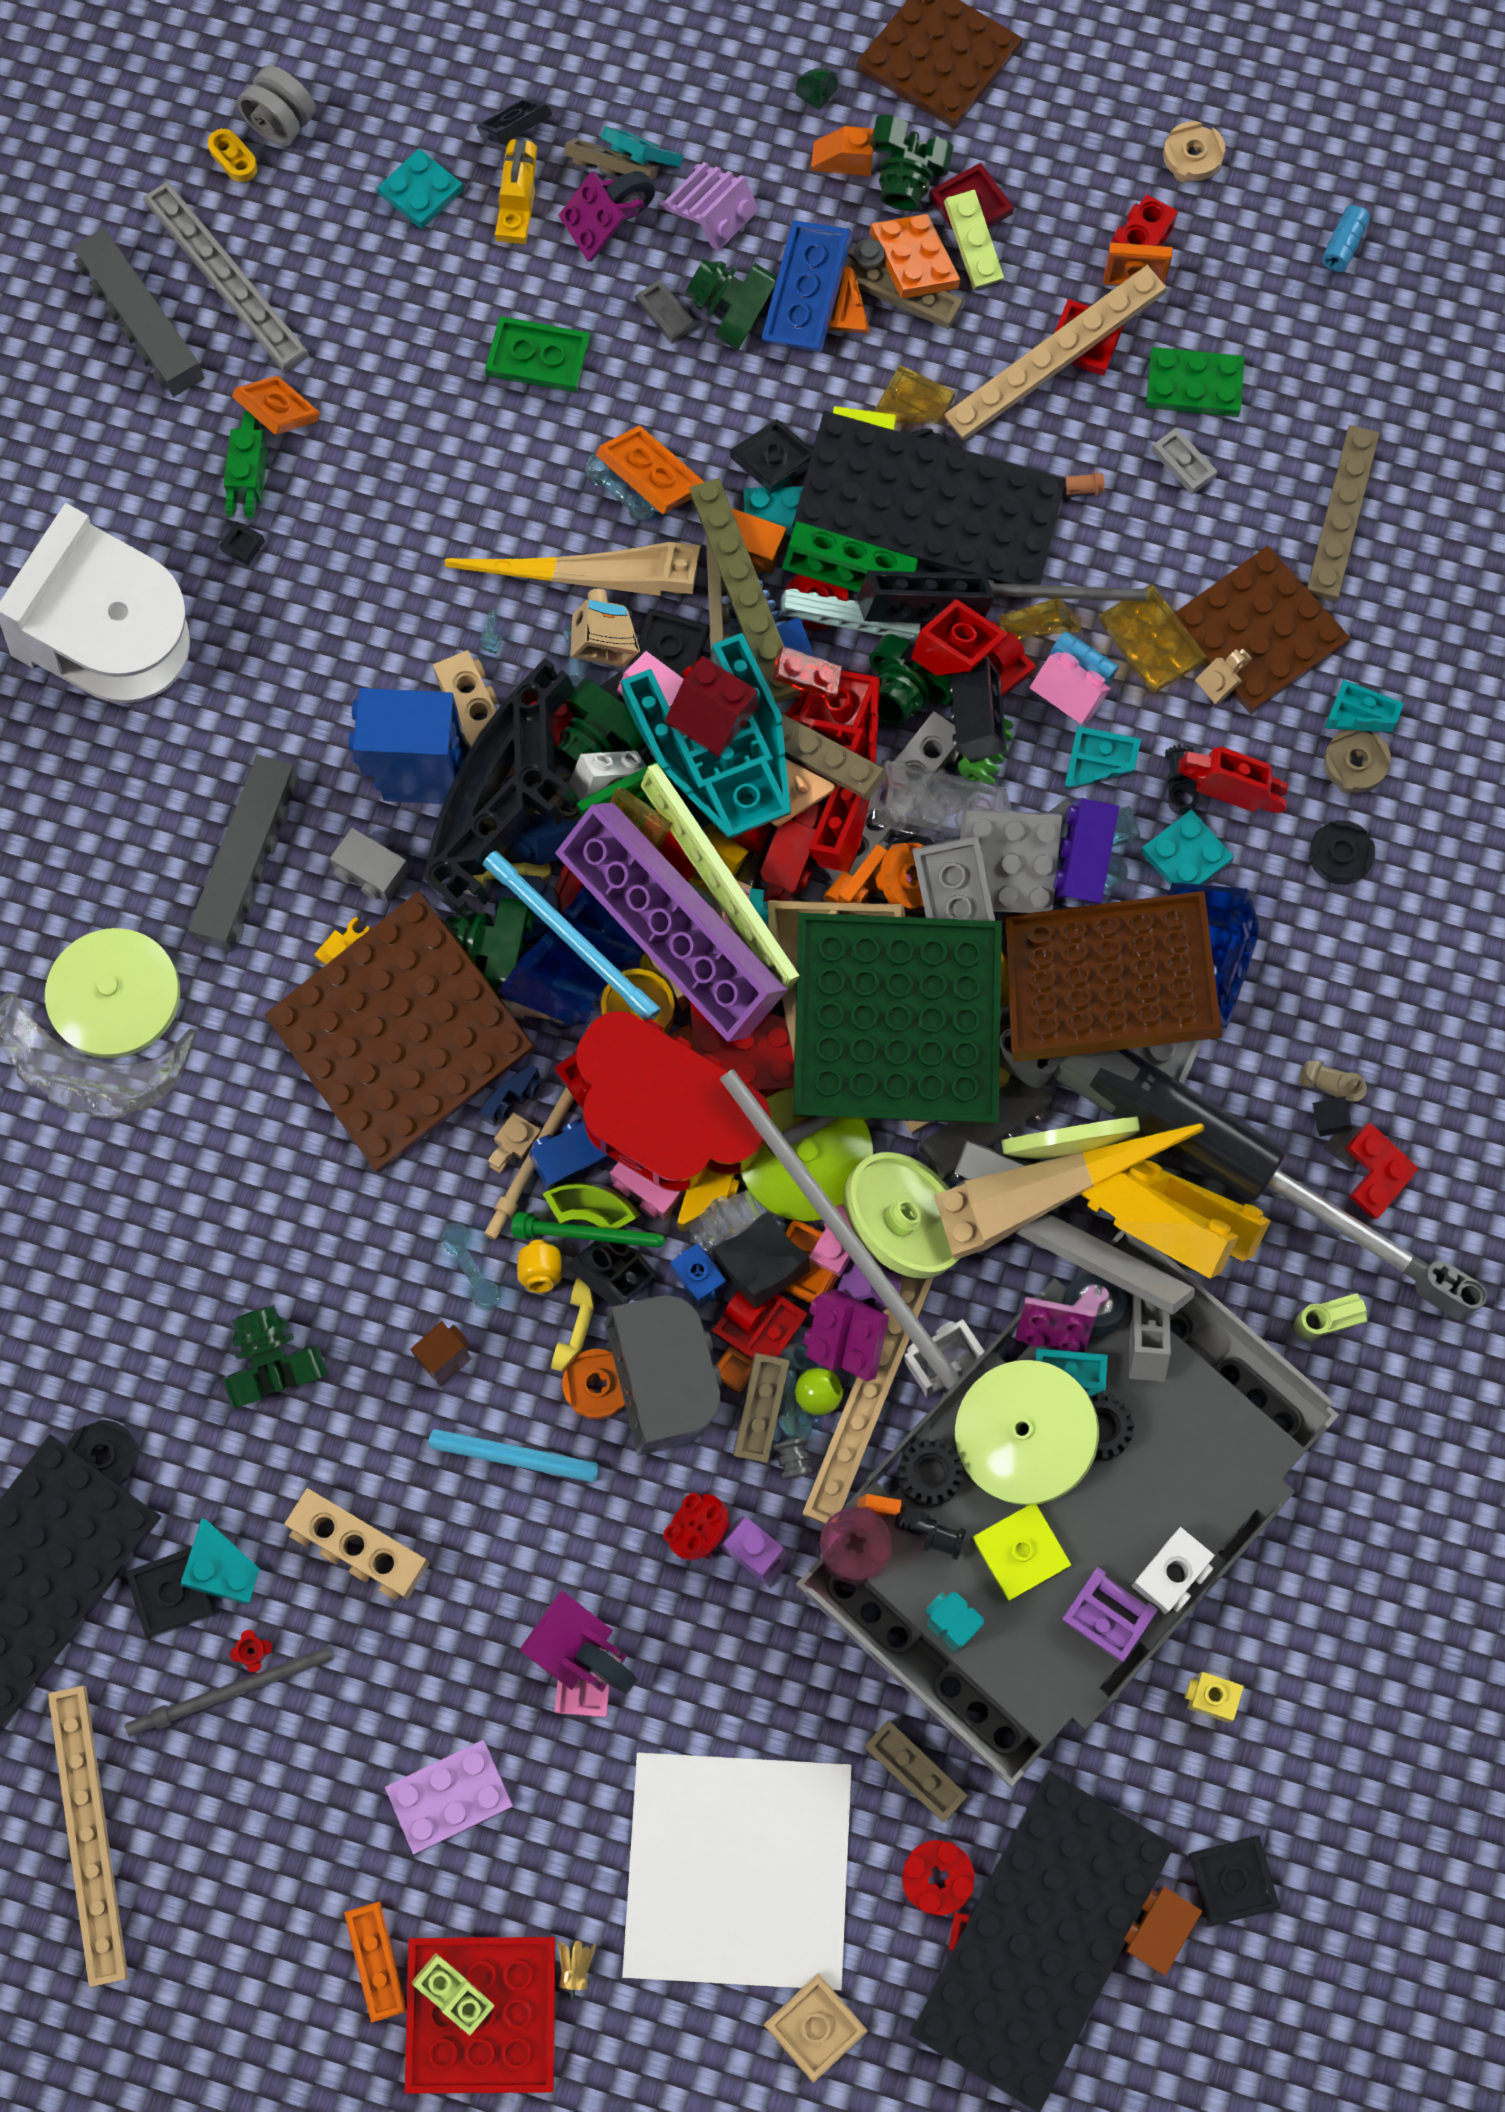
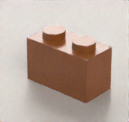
M1160 1886L1157 1892L1151 1889L1141 1907L1145 1910V1913L1139 1923L1133 1921L1123 1939L1127 1943L1123 1951L1159 1975L1166 1976L1201 1915L1202 1910L1165 1886Z

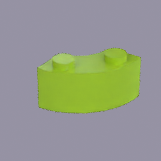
M574 1182L543 1193L559 1223L571 1219H582L598 1225V1227L619 1229L641 1216L636 1207L622 1194L610 1187L597 1183Z

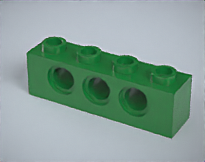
M796 521L782 569L859 592L868 570L915 572L918 559Z

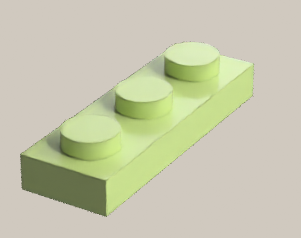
M971 190L946 198L944 204L973 290L1002 281L1004 276L976 191Z

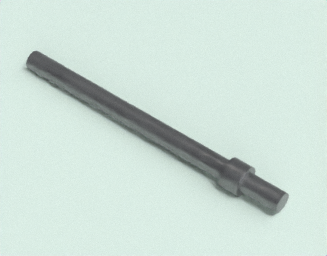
M988 580L994 596L1147 602L1148 589L994 583V580Z
M328 1646L170 1707L162 1705L151 1709V1714L125 1723L127 1735L131 1737L155 1727L157 1730L172 1725L173 1720L334 1660L332 1651Z

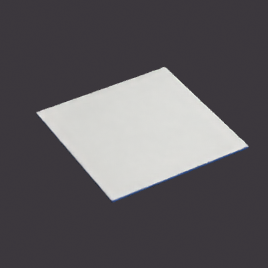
M637 1753L622 1978L802 1988L819 1973L833 1990H842L851 1765Z

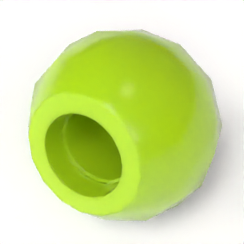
M826 1368L807 1370L801 1374L796 1383V1401L803 1411L814 1416L831 1413L837 1409L843 1397L842 1386L837 1375Z

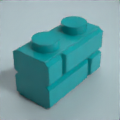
M941 1592L925 1611L930 1616L927 1620V1627L938 1637L943 1636V1642L954 1653L959 1652L983 1626L984 1618L972 1607L968 1609V1603L957 1592H951L948 1596Z

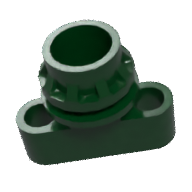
M879 115L876 117L870 145L874 150L891 157L882 161L880 166L879 184L882 189L881 201L894 209L904 211L916 210L920 207L921 198L928 193L933 176L942 177L948 174L954 146L949 141L938 136L929 139L926 144L919 140L918 132L912 131L910 135L906 134L908 122L892 115Z
M704 257L684 294L693 299L698 309L702 310L704 306L708 307L709 310L706 315L709 317L714 310L725 316L714 337L738 351L773 289L778 276L754 263L746 279L742 282L734 277L737 270L734 266L728 272L725 270L726 263L722 261L712 262Z
M887 634L869 656L871 666L879 672L877 676L880 679L878 719L886 724L898 726L903 724L906 719L916 716L924 708L928 700L939 705L948 704L952 700L949 691V682H952L951 674L936 676L934 673L924 669L916 661L912 663L904 657L908 652L910 642L897 635Z
M583 678L575 687L576 691L565 702L569 710L579 718L572 717L567 723L568 726L561 731L560 742L554 748V754L573 773L580 754L614 752L611 746L612 742L624 751H638L639 753L647 744L636 727L628 707L591 680Z
M502 897L498 905L494 927L489 913L481 912L478 914L476 912V915L469 922L460 915L450 914L445 924L479 970L486 963L484 977L495 992L516 996L521 986L524 971L523 968L517 966L519 954H522L525 950V945L521 943L524 932H532L535 913L521 899Z
M275 1305L251 1311L231 1320L234 1328L231 1340L233 1347L240 1346L241 1348L240 1351L235 1353L236 1359H242L250 1356L253 1364L252 1367L222 1378L232 1408L258 1401L264 1395L280 1392L295 1384L300 1386L328 1375L318 1344L289 1354L285 1353L282 1344L293 1340L294 1336L293 1333H284V1330L289 1328L287 1321L278 1315Z

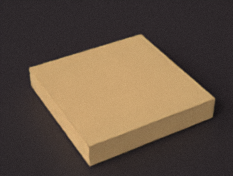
M819 1973L764 2023L768 2031L813 2083L868 2032L865 2026Z

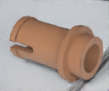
M1093 471V474L1065 476L1066 496L1094 493V496H1098L1099 493L1105 491L1103 473L1097 474V471Z

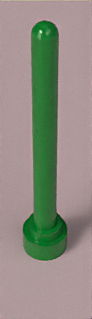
M517 1212L513 1217L511 1225L513 1237L523 1240H531L540 1234L660 1248L665 1244L664 1236L657 1233L540 1221L533 1213Z

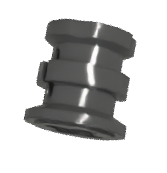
M806 1438L792 1439L773 1446L775 1451L780 1452L781 1457L778 1458V1463L784 1469V1472L781 1474L782 1480L796 1479L813 1473L812 1467L807 1465V1461L810 1459L809 1453L805 1452L803 1447L808 1443Z

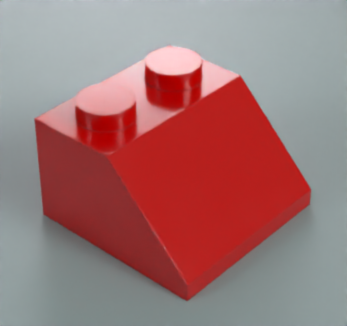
M956 599L920 630L911 659L936 676L971 671L1007 638L1008 633Z

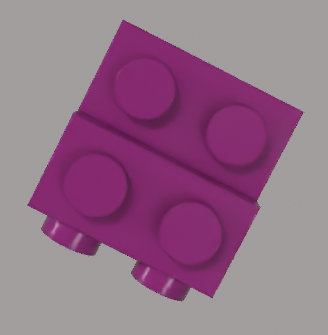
M837 1289L819 1294L810 1306V1313L814 1315L812 1327L807 1330L803 1340L804 1344L808 1346L806 1357L832 1371L843 1368L867 1382L876 1379L889 1316Z

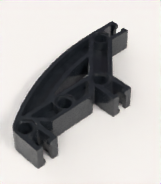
M546 658L537 665L503 702L475 740L452 782L433 834L425 874L426 880L438 899L468 922L476 915V911L472 907L470 908L464 899L458 900V898L465 890H469L473 895H477L480 902L484 905L491 899L483 884L473 876L483 875L487 871L483 866L486 857L493 851H498L502 855L531 823L530 809H536L558 826L565 819V814L559 811L554 802H548L555 794L567 800L569 806L573 809L577 806L576 803L579 802L573 788L555 775L553 714L576 690L569 675L563 670L557 675L554 664ZM515 763V774L499 790L502 782L504 781L511 767ZM540 782L537 786L531 787L533 784ZM491 830H495L494 833L487 835ZM451 877L448 882L441 884L443 880Z

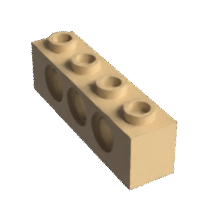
M466 650L433 664V669L442 692H453L465 741L470 750L479 734L495 714L496 709L494 705L498 704V700L491 686L485 687L481 679L486 677L479 659L473 660L469 651ZM466 686L474 687V690L470 693L460 692ZM478 713L487 714V717L483 720L472 719ZM515 763L506 777L515 774Z
M308 1488L284 1524L292 1530L289 1537L305 1547L310 1542L322 1548L319 1555L337 1565L339 1560L352 1566L348 1571L350 1574L367 1583L369 1578H372L381 1584L378 1590L395 1601L399 1595L407 1600L410 1598L430 1565L427 1559ZM324 1521H333V1533L327 1538H320L318 1536L319 1525ZM355 1538L363 1539V1551L356 1556L348 1555L347 1546L349 1542ZM384 1556L393 1557V1569L386 1574L378 1573V1561Z

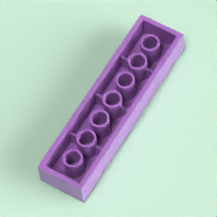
M614 803L592 804L555 852L562 862L727 1042L748 1038L787 992L788 989Z

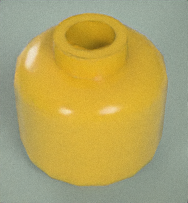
M533 1240L518 1252L517 1278L520 1284L526 1287L528 1291L546 1293L551 1291L561 1281L562 1261L561 1253L557 1247L545 1240Z

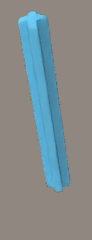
M437 1429L432 1430L429 1438L430 1448L588 1482H595L598 1477L599 1465L595 1462Z

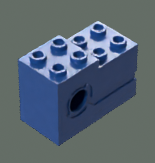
M359 688L358 700H353L352 719L356 720L355 731L349 732L348 745L349 751H353V762L358 764L362 776L375 777V788L380 790L384 801L444 804L452 782L466 757L467 747L453 692Z

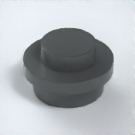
M861 240L854 248V259L863 269H875L884 259V247L877 240Z

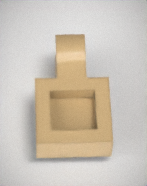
M1244 649L1240 652L1235 650L1228 656L1226 661L1222 657L1216 658L1195 681L1215 704L1221 703L1242 682L1237 673L1252 658Z
M513 1112L494 1138V1142L500 1147L490 1156L488 1162L491 1164L489 1167L501 1174L513 1156L523 1160L532 1148L541 1130Z

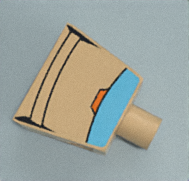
M593 589L588 592V600H585L572 616L571 658L625 667L640 652L628 609L624 605L609 603L607 592L604 589Z

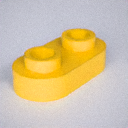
M218 129L210 134L207 142L210 154L229 177L236 182H247L253 179L258 170L256 159L238 136L229 129Z

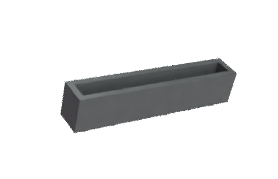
M105 228L74 244L72 247L77 258L73 262L83 277L88 275L92 280L89 282V285L98 299L103 297L107 302L104 306L112 320L116 321L119 319L123 326L120 327V330L128 343L135 342L138 346L136 353L144 366L151 365L154 369L152 376L162 390L166 387L172 397H175L204 380L199 362Z
M256 754L188 929L195 942L232 952L234 944L241 941L244 933V925L242 923L246 913L250 914L253 910L256 899L254 892L257 884H262L267 872L265 863L268 855H272L276 850L278 829L280 825L286 823L289 815L288 803L291 796H296L299 790L300 778L293 764Z

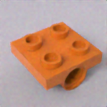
M877 844L853 876L841 872L823 896L825 901L869 904L867 900L872 893L876 892L878 894L881 891L877 887L876 877L880 872L883 858L888 851Z

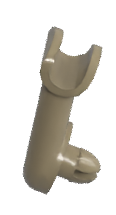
M1320 1060L1308 1061L1300 1070L1299 1083L1304 1087L1314 1088L1316 1086L1336 1098L1346 1096L1348 1103L1358 1102L1366 1094V1082L1357 1073H1348L1323 1066L1324 1062Z

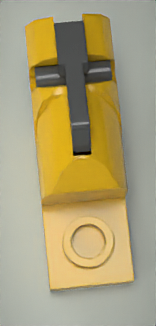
M513 139L507 143L498 198L500 209L495 231L497 242L526 245L535 196L534 177L538 152L537 146L531 141L526 140V142Z

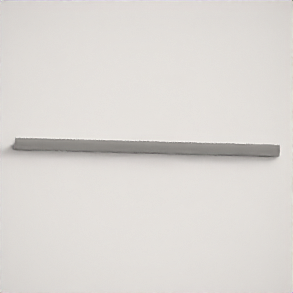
M730 1070L720 1078V1081L949 1390L959 1380L960 1376L735 1070Z

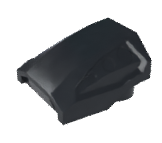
M594 1241L565 1265L591 1290L607 1300L611 1306L629 1303L659 1277L640 1252L629 1247V1244Z

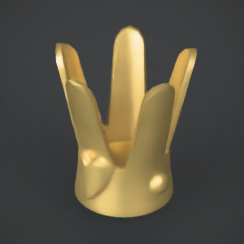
M558 1941L562 1969L559 1987L571 1990V1999H574L575 1990L588 1989L587 1973L596 1944H593L591 1949L587 1946L582 1949L581 1941H575L570 1960L568 1946Z

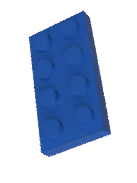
M792 221L761 337L764 343L822 353L853 232L849 228Z

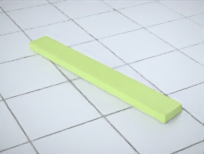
M658 763L649 766L641 783V788L744 943L788 989L785 994L791 992L800 975Z

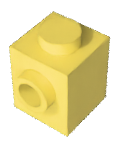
M1201 1672L1197 1674L1196 1679L1190 1678L1184 1697L1190 1700L1187 1709L1230 1723L1234 1721L1244 1686Z

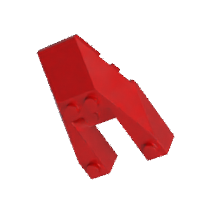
M819 666L801 688V696L795 697L796 701L786 713H781V715H786L876 764L880 694L879 677ZM785 756L787 760L835 785L836 789L829 795L808 849L819 867L849 873L861 845L869 800L863 799ZM772 822L733 837L731 840L749 851L761 853L773 824Z

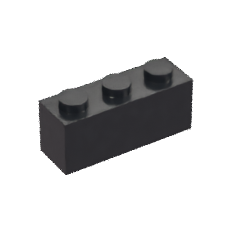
M986 657L971 671L951 674L952 682H949V691L954 704V708H951V717L955 724L956 732L952 736L953 744L957 752H962L970 763L1006 752L1000 672L990 659Z

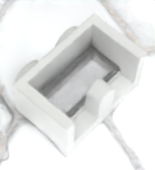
M963 1319L956 1324L953 1321L944 1324L936 1331L937 1335L932 1337L960 1377L985 1352ZM913 1343L907 1349L908 1353L904 1354L905 1364L922 1388L926 1398L929 1399L946 1387Z

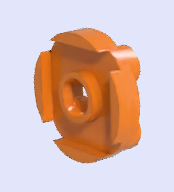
M894 844L885 854L880 872L876 877V884L879 890L884 892V895L891 904H903L904 909H915L924 906L912 851L913 848L922 847V844ZM909 869V876L912 879L911 882H908L906 877L907 870Z
M591 1349L577 1355L575 1361L568 1369L566 1368L562 1379L565 1399L575 1413L588 1419L601 1420L612 1417L625 1408L612 1352L604 1349ZM596 1375L600 1376L601 1381H607V1386L603 1387L600 1393H595L594 1389H588L587 1384L592 1383L593 1376Z

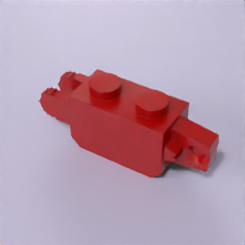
M1225 747L1213 748L1208 755L1187 751L1179 761L1178 772L1197 781L1196 791L1251 812H1255L1258 808L1272 811V813L1286 811L1287 800L1281 796L1287 795L1288 784L1272 776V768L1268 763Z
M818 802L798 814L795 820L790 819L777 828L760 871L763 880L768 882L764 898L765 902L769 900L790 901L794 893H800L802 888L806 889L813 874V871L809 870L814 858L808 847L824 811L822 809L823 806Z

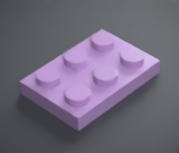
M481 1740L385 1787L413 1855L514 1807L485 1740Z

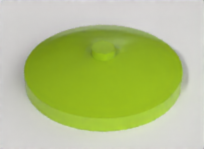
M793 1087L781 1090L766 1098L771 1111V1120L780 1133L807 1118L792 1117ZM840 1118L791 1146L835 1207L844 1204V1187L849 1174L865 1158L873 1155L872 1139L864 1119ZM767 1145L764 1146L753 1165L740 1173L750 1195L770 1213L790 1221L815 1222L823 1220L776 1155L773 1156Z

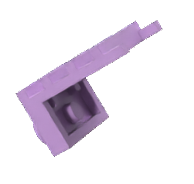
M703 162L701 165L697 164L694 167L695 171L665 201L661 200L658 205L660 209L701 224L711 247L720 250L759 211V208L744 176L740 175L736 178L730 171L722 173L719 167L711 169L708 163Z

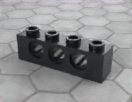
M868 570L856 599L863 619L867 622L929 623L956 599L985 618L995 597L986 574Z

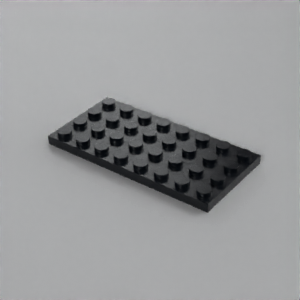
M823 411L792 528H794L796 521L917 558V563L961 574H986L988 580H994V583L1040 585L1066 480Z
M50 1434L0 1499V1734L162 1517Z
M1046 1770L908 2035L1035 2112H1041L1126 1943L1123 1939L1133 1921H1137L1142 1911L1141 1907L1151 1889H1153L1174 1844L1053 1772Z

